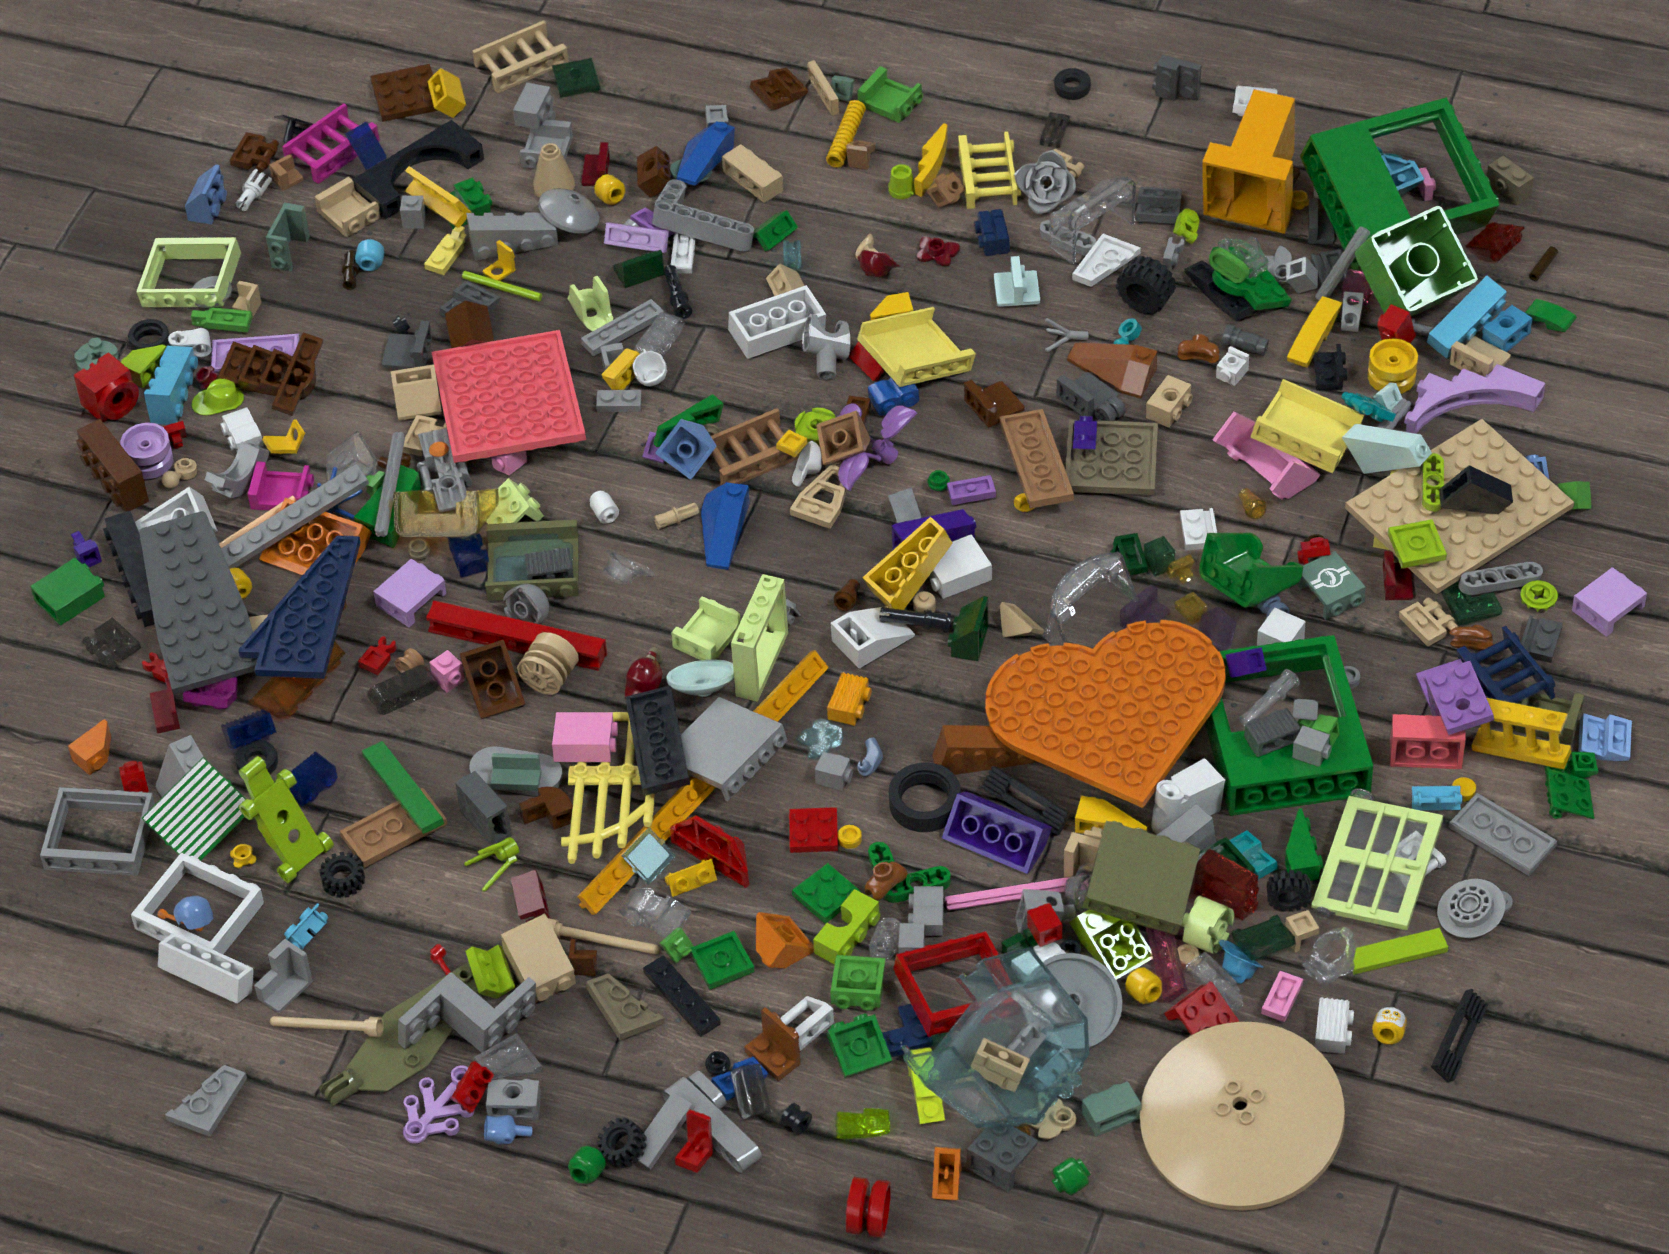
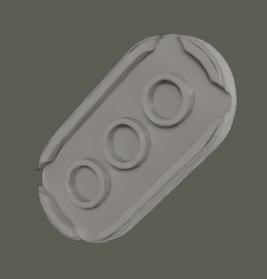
M493 746L478 751L472 757L469 765L470 773L476 771L490 788L493 773V753L539 755L542 772L539 788L546 786L558 788L563 778L561 765L559 762H554L552 756ZM500 790L530 796H538V791Z

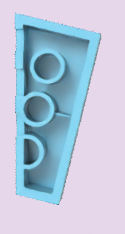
M1486 276L1429 333L1427 343L1447 359L1451 356V348L1456 341L1464 344L1466 341L1471 340L1487 322L1502 311L1506 303L1507 291L1490 277Z
M166 347L160 359V367H156L155 379H151L149 382V387L151 388L150 390L146 389L144 392L151 423L169 425L178 422L179 417H182L183 403L188 399V386L192 385L193 370L197 369L198 358L194 356L193 347Z

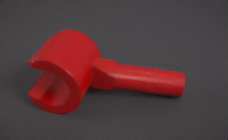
M437 944L430 950V959L432 962L438 963L444 973L448 975L451 971L442 959L447 953L440 944Z

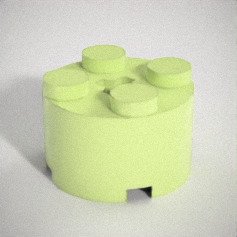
M1198 896L1190 913L1184 914L1181 925L1185 927L1183 941L1210 953L1219 952L1222 949L1219 940L1227 941L1230 935L1226 932L1228 925L1233 926V909Z

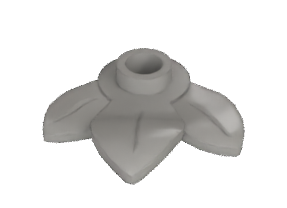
M1279 246L1275 257L1267 255L1258 257L1278 283H1288L1286 275L1280 276L1282 272H1286V263L1292 261V256L1285 247Z

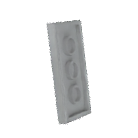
M1478 793L1449 822L1450 829L1528 876L1557 846V840Z

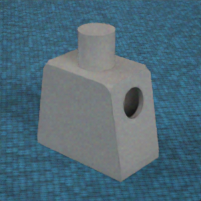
M1023 889L1015 917L1018 933L1020 932L1023 935V930L1028 928V910L1050 903L1059 920L1062 921L1075 918V906L1063 905L1059 892Z

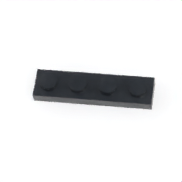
M663 955L643 967V972L700 1037L721 1025V1020Z

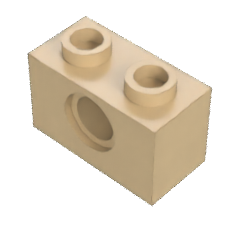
M1167 375L1146 403V418L1170 428L1174 421L1179 420L1185 406L1188 407L1192 401L1191 384Z

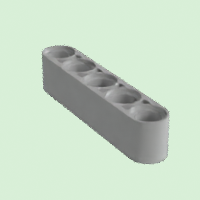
M680 1078L663 1091L662 1094L665 1101L674 1092L693 1104V1111L703 1113L711 1118L712 1147L738 1172H744L762 1158L757 1145L687 1078Z

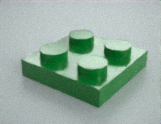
M827 863L792 890V896L826 924L841 912V905L854 889L859 892L861 891Z
M735 931L691 947L690 955L709 990L755 972L754 965Z

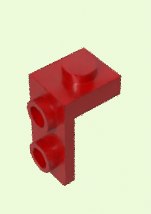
M689 1110L686 1113L688 1142L675 1157V1165L698 1173L713 1154L711 1118L703 1113Z

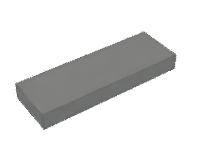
M672 1092L644 1132L647 1138L644 1142L647 1146L641 1149L645 1152L643 1156H637L638 1162L652 1169L687 1119L686 1113L694 1109L693 1104Z

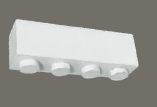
M175 932L159 943V968L237 1004L252 993V967Z

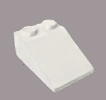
M191 487L186 488L135 521L138 531H140L141 528L203 511L207 514L214 533L218 531L203 495Z

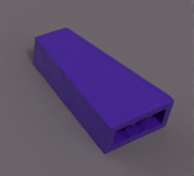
M964 509L892 525L893 550L930 517L944 528L952 542L971 534L975 539V528L977 527L974 518L968 516Z

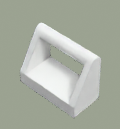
M806 996L781 1017L782 1022L787 1026L807 1008L814 1012L795 1028L799 1035L800 1051L834 1023L833 1008L827 1003Z

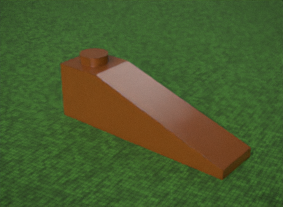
M1075 343L1067 357V361L1085 372H1092L1099 376L1100 381L1104 383L1107 381L1114 385L1115 390L1141 399L1157 370V350L1139 345Z

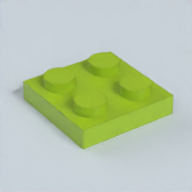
M1433 519L1388 528V536L1401 568L1446 560L1447 553Z

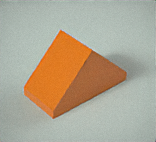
M935 1147L932 1198L958 1200L961 1175V1149Z

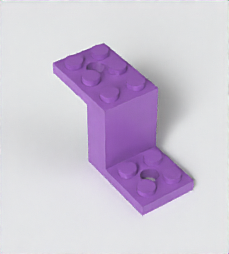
M1461 659L1416 673L1417 680L1432 716L1441 717L1448 735L1494 720L1493 712L1470 661L1462 663Z

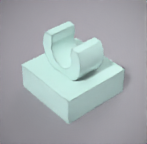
M1392 382L1373 396L1374 400L1390 410L1403 399L1397 384Z

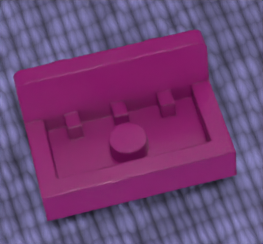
M237 677L185 691L183 693V702H189L194 706L209 705L215 709H226L237 699Z

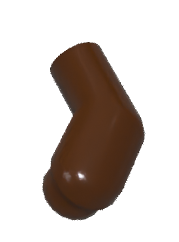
M403 453L400 465L409 468L411 456ZM381 456L378 460V466L386 469L388 458Z

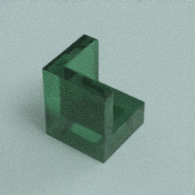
M1165 536L1144 544V556L1148 569L1154 577L1175 568V550Z

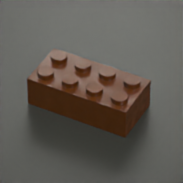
M101 419L76 430L78 435L76 443L82 452V455H80L82 463L85 467L89 466L91 468L95 480L101 481L102 488L106 494H111L116 507L120 506L124 512H127L149 502L142 471Z

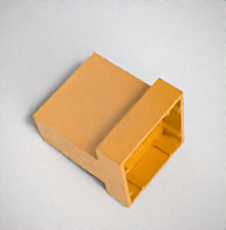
M1254 89L1231 147L1210 142L1202 161L1203 215L1283 234L1286 233L1293 213V161L1291 160L1294 154L1295 98Z

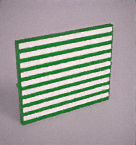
M202 757L142 819L178 855L183 853L188 856H195L201 861L245 817L239 809V804L246 798L231 784L230 780L224 778Z

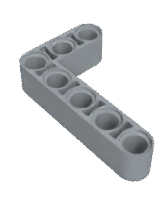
M670 180L666 184L654 205L653 225L738 251H748L751 249L754 233L753 226L685 206L683 202L686 184L680 180Z

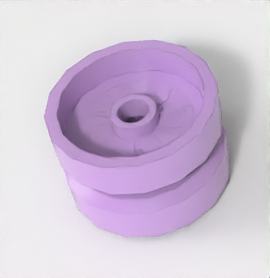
M141 423L130 427L122 435L120 445L142 471L144 479L157 478L171 468L174 461L168 433L162 426L155 423Z

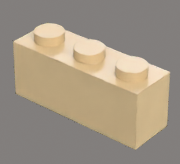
M740 144L722 156L723 172L762 202H767L783 191V177L781 173L774 170L766 161L758 158Z

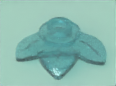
M817 719L812 722V728H807L800 733L797 740L802 744L810 746L808 758L813 759L820 757L823 752L828 753L830 748L839 746L843 741V731L841 727L831 725L826 719Z

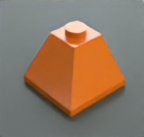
M759 912L756 915V951L762 957V962L766 966L785 969L814 952V945L790 916Z

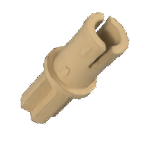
M691 503L678 509L673 507L670 511L654 516L656 527L659 530L675 523L681 524L682 520L698 515L699 509L696 503Z

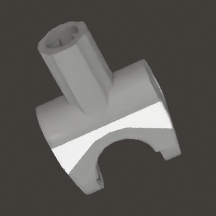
M810 314L804 325L802 347L804 352L817 354V377L819 379L829 380L836 377V359L846 360L850 352V331L848 323L839 320L835 326L834 333L826 332L822 328L818 316Z

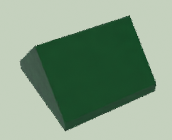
M661 250L649 252L612 265L625 288L664 275L663 254Z

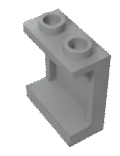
M546 119L545 122H542L539 130L530 128L525 149L520 150L521 167L536 169L540 151L548 143L556 144L566 160L573 139L571 122Z

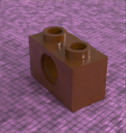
M658 146L637 156V186L651 198L663 191L671 177L670 157Z

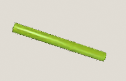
M464 271L462 274V279L539 302L542 299V293L468 271Z

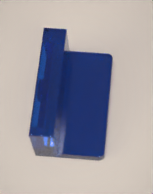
M367 122L345 133L366 171L387 159V155Z

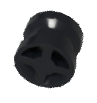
M792 1103L786 1108L780 1121L785 1127L790 1126L795 1134L800 1135L810 1125L812 1114L808 1111H802L798 1104Z

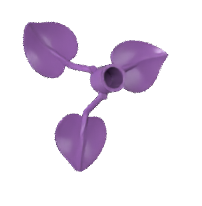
M849 404L841 410L840 415L837 417L856 410L861 417L862 411L858 405ZM905 406L892 408L882 421L883 429L881 434L884 440L879 439L875 441L870 437V442L873 444V454L862 452L844 459L840 465L838 476L841 484L847 490L851 491L856 480L865 471L869 458H873L878 462L882 460L886 464H891L898 456V450L893 447V443L889 439L898 434L917 414L915 410Z

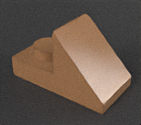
M855 140L847 144L848 166L868 170L870 155L875 151L876 143Z

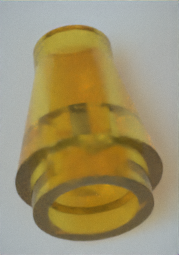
M1244 488L1239 492L1238 497L1242 502L1246 515L1253 519L1261 518L1266 512L1265 501L1251 492L1249 488Z

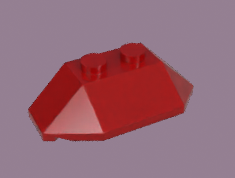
M693 816L670 827L671 843L699 860L706 861L712 859L714 869L745 888L749 886L745 846L741 839L729 835L720 826L713 825L698 816Z

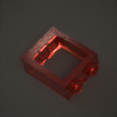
M1209 848L1197 862L1194 893L1233 909L1234 916L1242 921L1248 914L1252 915L1258 907V875Z

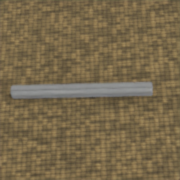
M394 432L392 435L375 525V534L378 537H385L388 533L405 442L403 432Z

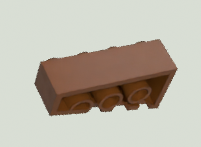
M943 725L932 755L935 764L949 769L954 775L991 770L992 766L1004 768L1034 763L1033 759L1023 756L1004 745L993 733L990 726Z

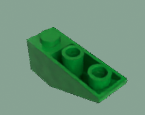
M1300 808L1298 809L1285 852V869L1287 873H1289V870H1294L1295 874L1297 871H1300L1302 875L1306 874L1310 881L1319 880L1320 870L1323 869L1322 857L1316 854V839L1309 832L1311 831L1310 820L1304 816L1303 810Z

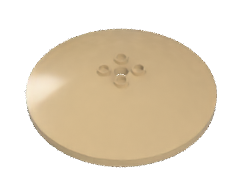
M1234 1022L1216 1025L1197 1032L1177 1044L1161 1059L1148 1079L1143 1092L1142 1109L1140 1111V1127L1143 1142L1149 1158L1160 1175L1187 1197L1201 1204L1226 1210H1255L1270 1207L1293 1198L1306 1190L1331 1164L1340 1146L1345 1126V1106L1342 1089L1337 1075L1326 1058L1312 1044L1297 1034L1281 1027L1258 1022ZM1239 1101L1247 1103V1107L1243 1110H1236L1233 1106Z

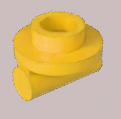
M1025 493L1019 494L1014 498V506L1017 510L1028 512L1034 509L1029 507Z

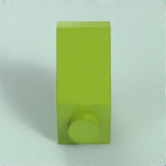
M165 345L132 350L122 359L121 363L130 370L132 381L137 386L144 388L155 377L156 367H160V359L166 349Z

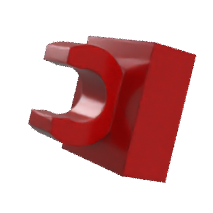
M179 421L162 426L167 431L174 449L183 447L182 438L187 437L184 422Z

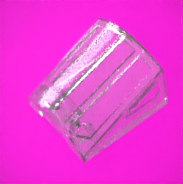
M1115 552L1092 556L1075 565L1063 576L1053 593L1049 616L1043 637L1053 646H1063L1064 643H1068L1062 625L1075 614L1073 604L1089 589L1106 582H1111L1134 603L1138 601L1122 554Z

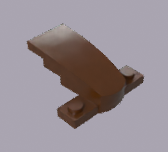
M303 332L293 356L277 349H273L272 352L253 345L251 348L233 341L218 379L233 381L235 387L276 396L272 409L293 416L299 400L305 399L310 395L315 387L317 380L315 362L323 345V339Z

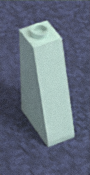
M1354 424L1342 437L1364 474L1419 467L1432 454L1420 434Z

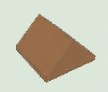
M857 410L816 424L824 465L865 452L871 440Z

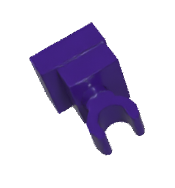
M80 531L70 534L74 540L73 544L75 547L73 548L76 558L81 564L85 563L88 567L102 562L95 541L91 539L85 541Z

